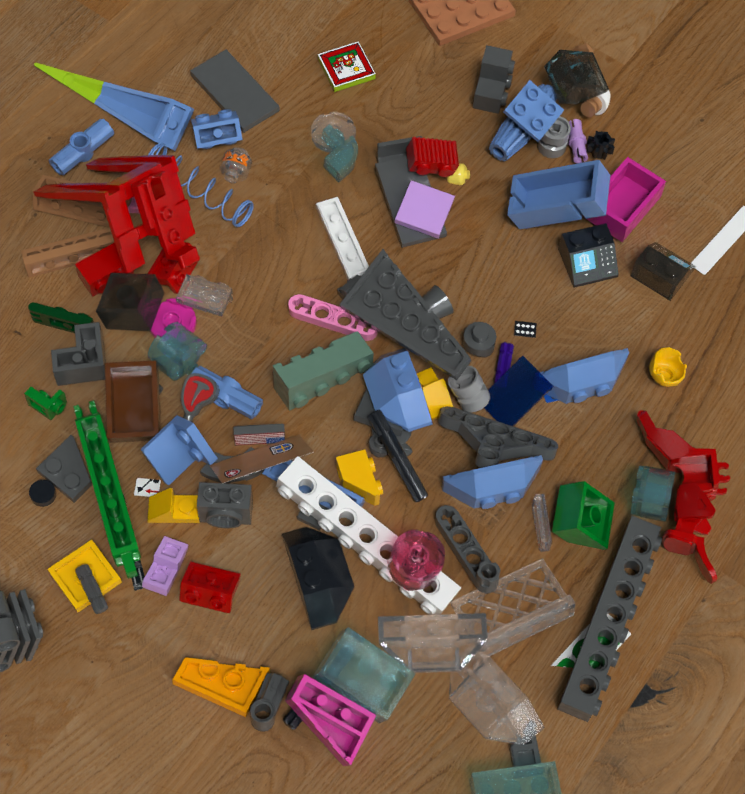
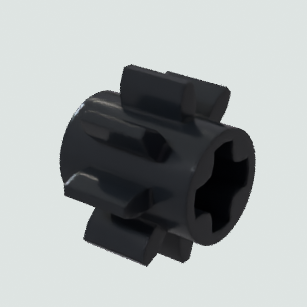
M596 131L594 137H588L587 152H591L594 159L605 160L607 153L613 155L615 138H611L608 132Z

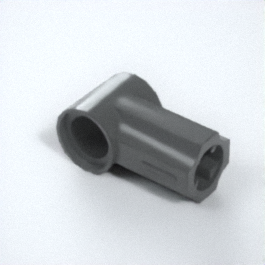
M267 673L257 699L250 709L251 724L254 729L264 732L273 727L275 716L289 684V681L283 678V676ZM260 711H266L270 716L262 720L257 718L256 714Z

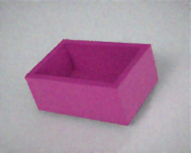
M627 157L610 176L606 215L587 218V220L596 226L606 223L611 236L623 242L660 199L666 181Z

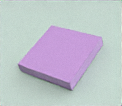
M411 180L395 218V223L439 239L455 196Z

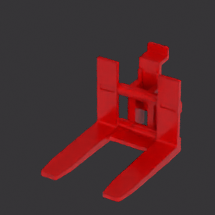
M173 155L97 158L86 164L87 169L128 173L109 183L50 184L33 191L36 197L101 202L125 273H130L145 264L138 240L147 235L158 236L166 259L178 261L181 269H185L199 260L196 246H186L184 240L196 233L189 213L191 210L189 202L184 197L177 174L179 169ZM135 197L143 222L135 228L126 204V200Z

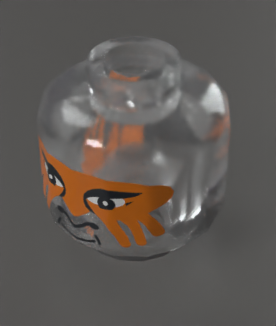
M242 148L229 149L223 155L219 171L225 180L230 183L243 182L248 177L252 166V159L248 152Z

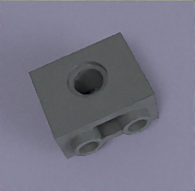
M199 482L197 499L199 521L218 528H236L242 524L251 525L253 510L252 485Z

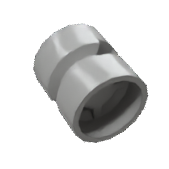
M559 116L538 142L537 148L539 152L547 158H558L566 151L571 126L564 117Z
M467 366L458 380L449 376L448 385L455 397H457L462 410L473 413L483 409L488 404L490 393L475 367Z

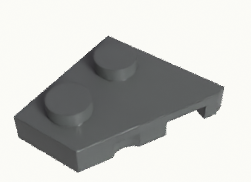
M72 435L36 468L43 478L50 481L55 488L73 503L92 486Z

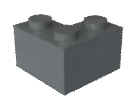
M486 45L474 96V109L499 114L501 105L506 106L508 92H505V90L511 87L513 75L509 74H513L515 61L512 60L513 51Z
M100 323L74 325L76 347L51 350L53 374L57 385L105 380L106 360Z

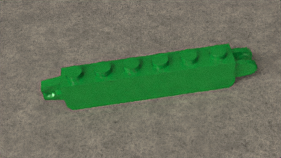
M94 400L89 402L91 415L82 417L83 412L79 405L73 406L77 418L75 423L114 562L117 567L124 565L128 579L136 577L138 574L134 562L139 561L141 555L100 412L98 413Z

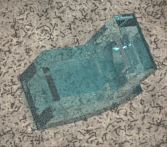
M329 124L323 129L322 140L333 151L325 157L323 166L340 182L355 167L358 145L353 136L344 140L345 137L342 132L334 129Z

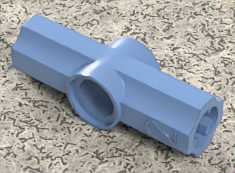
M99 119L84 132L74 133L70 137V143L49 159L50 165L59 175H65L79 162L89 161L93 157V151L112 137L114 130L105 119Z
M202 366L196 367L191 373L208 376L219 385V396L214 401L219 407L223 409L230 407L250 419L256 418L260 412L263 399L244 390L235 379L229 376H223L222 378Z

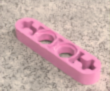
M300 294L294 295L288 302L289 314L295 319L345 335L358 331L365 341L373 340L378 334V331L372 327L368 332L363 331L367 324L339 306ZM303 304V307H300L299 310L295 309V306ZM318 310H325L328 312V316L318 318L315 313ZM341 317H348L351 323L343 326L338 323V320ZM355 321H358V325L356 326V329H354Z

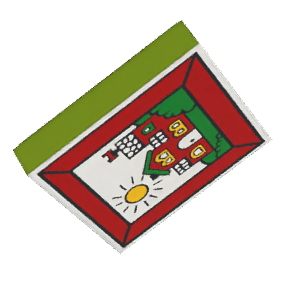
M359 41L318 54V61L334 92L376 78V74Z

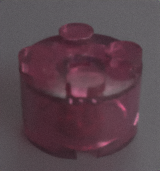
M406 531L397 538L387 560L389 573L393 580L405 590L414 591L427 588L434 583L444 566L445 549L441 541L430 532ZM412 558H413L414 560H416V559L419 558V559L421 560V562H420V563H419L418 561L414 562V561L412 560Z

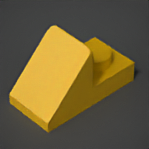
M432 367L417 373L431 420L439 418L440 410L443 407H453L445 380H439Z
M168 488L150 496L148 523H200L197 510L198 495H174L173 488Z

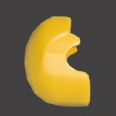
M665 347L660 348L653 355L649 364V371L652 378L660 386H677L685 378L687 365L682 363L681 353L678 350Z

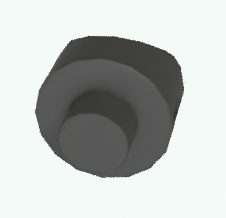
M474 322L465 329L462 346L473 355L488 357L494 351L497 338L496 332L487 323Z

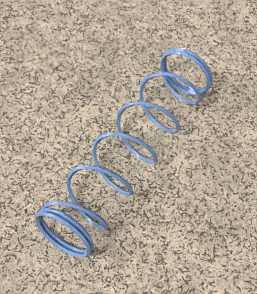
M159 143L151 149L148 155H153L157 149L156 155H158L162 147H164L162 155H166L167 146L164 143ZM180 155V156H178V157L176 158V162H177L178 159L180 158L179 162L177 163V166H178V165L181 163V161H182V155ZM199 166L195 167L188 181L181 185L187 184L188 195L191 198H198L204 195V203L208 209H216L222 206L221 214L223 219L226 221L232 220L235 227L242 226L251 216L253 202L250 200L244 201L235 211L233 218L227 219L224 217L223 208L224 203L231 197L233 189L227 192L220 205L209 207L206 203V195L214 186L216 178L209 182L204 193L199 196H192L189 192V184L199 171ZM249 206V210L245 217L238 224H236L237 218L240 215H242Z

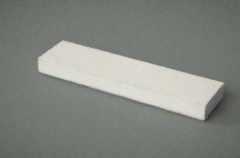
M335 197L316 203L318 214L347 280L356 275L362 276L369 265L339 198Z

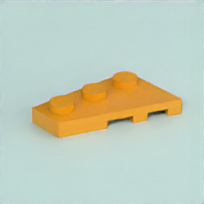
M185 657L172 679V684L246 717L259 694L267 673H270V667L260 666V669L246 667L245 664L236 663L234 666L219 664L218 661Z

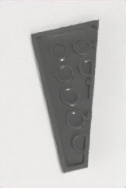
M382 249L339 304L346 312L455 380H458L471 362L470 356L454 336L450 334L442 321L434 314L429 305L406 279L397 265L393 263L384 249Z

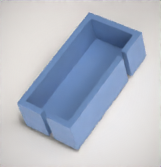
M600 160L513 175L511 186L513 197H510L507 215L519 229L581 220L582 215L586 219L605 216L610 174Z

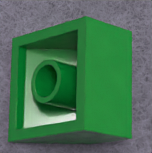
M585 481L560 485L552 532L568 543L607 550L615 502Z

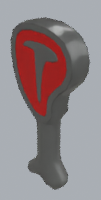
M193 373L185 379L181 391V403L185 413L184 419L192 422L193 418L200 413L203 407L213 403L218 398L220 392L219 385L212 378L199 373Z

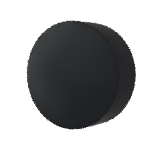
M38 480L31 485L29 495L35 505L45 507L54 502L56 490L50 481Z

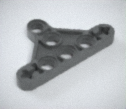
M446 406L440 410L438 423L446 429L458 432L477 452L475 463L480 468L497 465L501 460L525 456L535 457L542 455L543 460H553L556 456L558 444L553 439L458 408Z

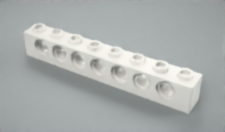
M299 456L278 477L276 487L281 496L287 500L291 498L296 502L302 513L307 516L312 515L318 520V524L323 530L333 532L339 537L338 540L344 547L354 549L365 564H372L379 570V574L386 581H393L397 584L402 594L418 601L421 604L422 610L431 616L434 614L438 618L460 591L461 587ZM303 485L308 486L312 492L302 493L299 487ZM328 502L332 508L324 510L319 506V503ZM348 518L352 525L343 526L339 519ZM367 534L372 538V542L365 543L359 536ZM380 551H389L393 558L384 559L380 555ZM409 567L413 575L405 576L400 568ZM421 584H430L434 592L427 593L423 591Z

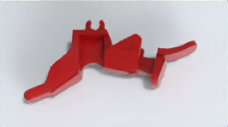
M640 410L637 414V423L645 438V443L666 470L683 473L684 481L679 486L674 512L676 528L675 530L669 529L664 532L662 537L664 548L669 552L677 554H694L702 575L708 583L712 584L717 581V574L706 555L704 537L696 536L693 532L702 535L710 533L711 526L707 519H711L716 512L711 501L716 498V495H725L727 493V488H718L719 483L730 481V476L720 475L719 470H727L729 464L717 462L716 449L694 448L673 430L656 428L647 411Z

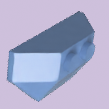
M403 348L381 355L363 374L375 411L380 409L387 421L401 426L402 429L408 432L432 425L423 390L408 350Z
M626 348L551 368L545 372L536 373L533 387L535 390L566 404L570 402L580 403L588 397L595 395L598 397L605 396L612 391L627 361L629 350Z
M542 455L465 471L455 475L443 476L442 490L474 509L479 507L489 509L502 502L508 504L515 503L526 494L540 471L543 458Z

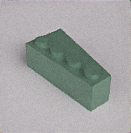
M358 331L332 341L329 344V348L324 349L319 346L312 349L307 357L301 358L300 355L292 357L290 359L291 363L282 366L281 363L273 365L274 389L289 411L294 408H301L310 399L316 396H323L335 385L346 383L353 375L366 372L373 364L374 353Z

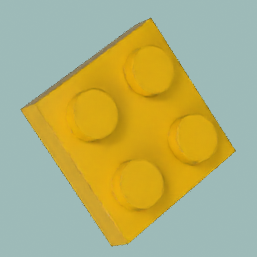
M90 540L47 569L77 613L91 603L75 572L77 567L83 564L89 565L92 576H94L102 595H105L122 583L121 578L93 540Z

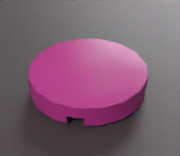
M171 298L166 299L165 302L155 304L148 316L150 333L155 339L166 344H177L187 340L194 333L197 324L193 308L189 303L181 299Z

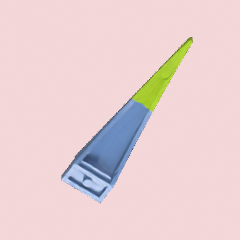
M34 63L40 70L158 144L164 143L167 148L176 151L194 112L192 107L171 98Z

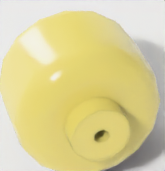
M459 163L455 173L446 177V179L451 184L463 185L465 180L470 178V171L467 170L465 164Z

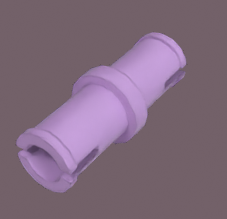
M573 119V127L570 120L571 131L568 142L572 148L573 160L575 163H582L581 156H583V161L586 162L588 160L585 147L587 140L582 131V122L579 119Z

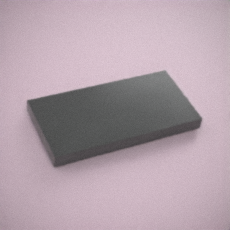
M227 49L190 70L193 79L222 110L231 109L236 111L243 133L280 111L279 105Z
M407 156L375 163V169L402 248L438 239L395 223V218L411 180L431 187L427 175H419L417 172L408 171ZM443 226L439 238L447 236L445 226Z

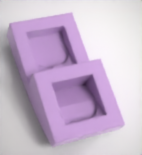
M164 536L154 554L153 563L142 581V587L167 596L188 550V544Z

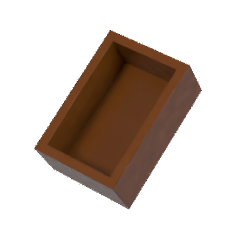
M157 361L105 363L107 439L110 443L150 441L161 431L159 369Z

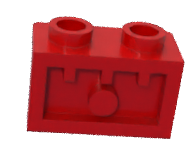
M185 242L186 246H192L190 243ZM162 249L146 275V279L150 283L168 285L173 293L179 294L198 261L185 269H181L178 261L166 259L164 249Z
M190 561L181 581L179 600L191 605L230 613L241 574Z

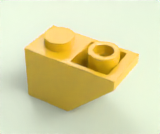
M366 450L336 457V470L341 486L363 497L366 502L374 506L379 505L383 489L380 480H375L373 472H376L375 464L372 457L368 458Z

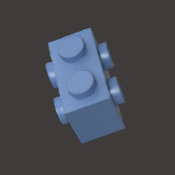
M225 109L219 111L216 115L199 114L195 116V119H191L197 149H208L219 144H234L237 141L243 140L236 111Z

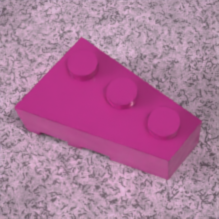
M306 674L297 677L285 699V702L343 766H351L376 715Z

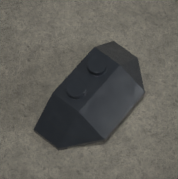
M308 527L283 533L284 545L311 630L337 623L354 590V583L338 538Z

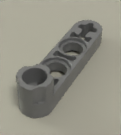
M441 506L436 512L435 524L475 587L482 593L494 592L499 583L501 571L499 565L491 563L459 512L452 506ZM443 515H445L447 518L452 517L451 525L447 519L442 520ZM463 534L467 537V541L462 544L456 543L453 540V536ZM470 554H475L480 557L481 561L478 564H471L467 561L466 557Z

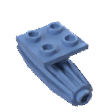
M529 80L507 106L503 113L508 117L501 124L489 145V150L495 158H498L500 161H507L524 147L531 138H534L537 142L540 141L564 111L556 103L558 97L554 87L544 84L537 87Z

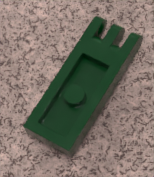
M35 302L28 305L33 322L75 333L74 325L94 323L93 318L84 313L76 314L68 312L62 307L53 308Z

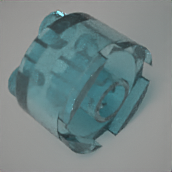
M174 322L164 328L167 332L162 337L157 335L148 351V358L151 361L156 360L158 369L174 381L186 374L189 376L198 367L197 361L207 349V344L179 322Z
M639 465L630 514L666 522L676 472Z

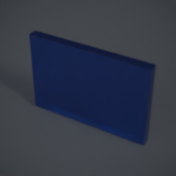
M522 356L488 390L490 400L484 408L496 421L514 427L554 386Z

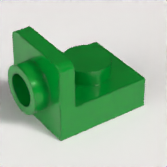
M30 387L24 393L27 404L49 420L61 414L66 407L67 400L62 390H58L52 398L43 390L38 392L33 387Z

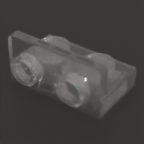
M186 274L176 301L182 305L223 316L227 304L233 301L232 288L224 283H214L202 276Z

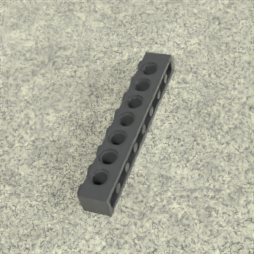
M631 516L557 710L586 722L589 721L592 715H598L602 705V701L598 697L601 690L606 692L611 680V676L607 675L610 666L614 668L620 656V652L616 651L618 643L624 644L629 631L628 628H625L627 619L632 620L637 609V605L633 604L635 597H641L646 582H643L642 578L644 573L649 575L654 560L650 559L652 551L657 552L662 541V537L658 536L661 530L660 526ZM633 546L641 547L644 550V552H636L633 549ZM630 568L634 570L636 575H628L624 569ZM615 591L625 592L627 598L618 597ZM607 614H615L619 621L613 622L609 620ZM598 637L607 638L610 641V645H602L598 641ZM595 660L599 662L601 669H593L589 665V661ZM580 685H589L593 693L586 694L582 692Z

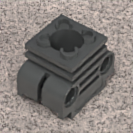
M25 589L20 590L18 597H16L15 592L9 593L7 600L4 592L0 591V672L7 670L11 666L13 659H15L16 664L22 663L24 656L26 661H31L38 649L41 638H43L42 626L40 622L36 623L33 614L35 612L34 602L31 598H28Z

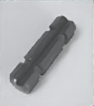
M83 564L77 567L75 572L79 581H81V585L89 602H91L90 604L95 614L105 612L108 609V605L94 576H92L89 565Z

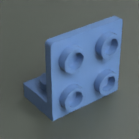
M178 415L141 449L152 467L167 485H170L195 460L212 465L218 459L195 424Z

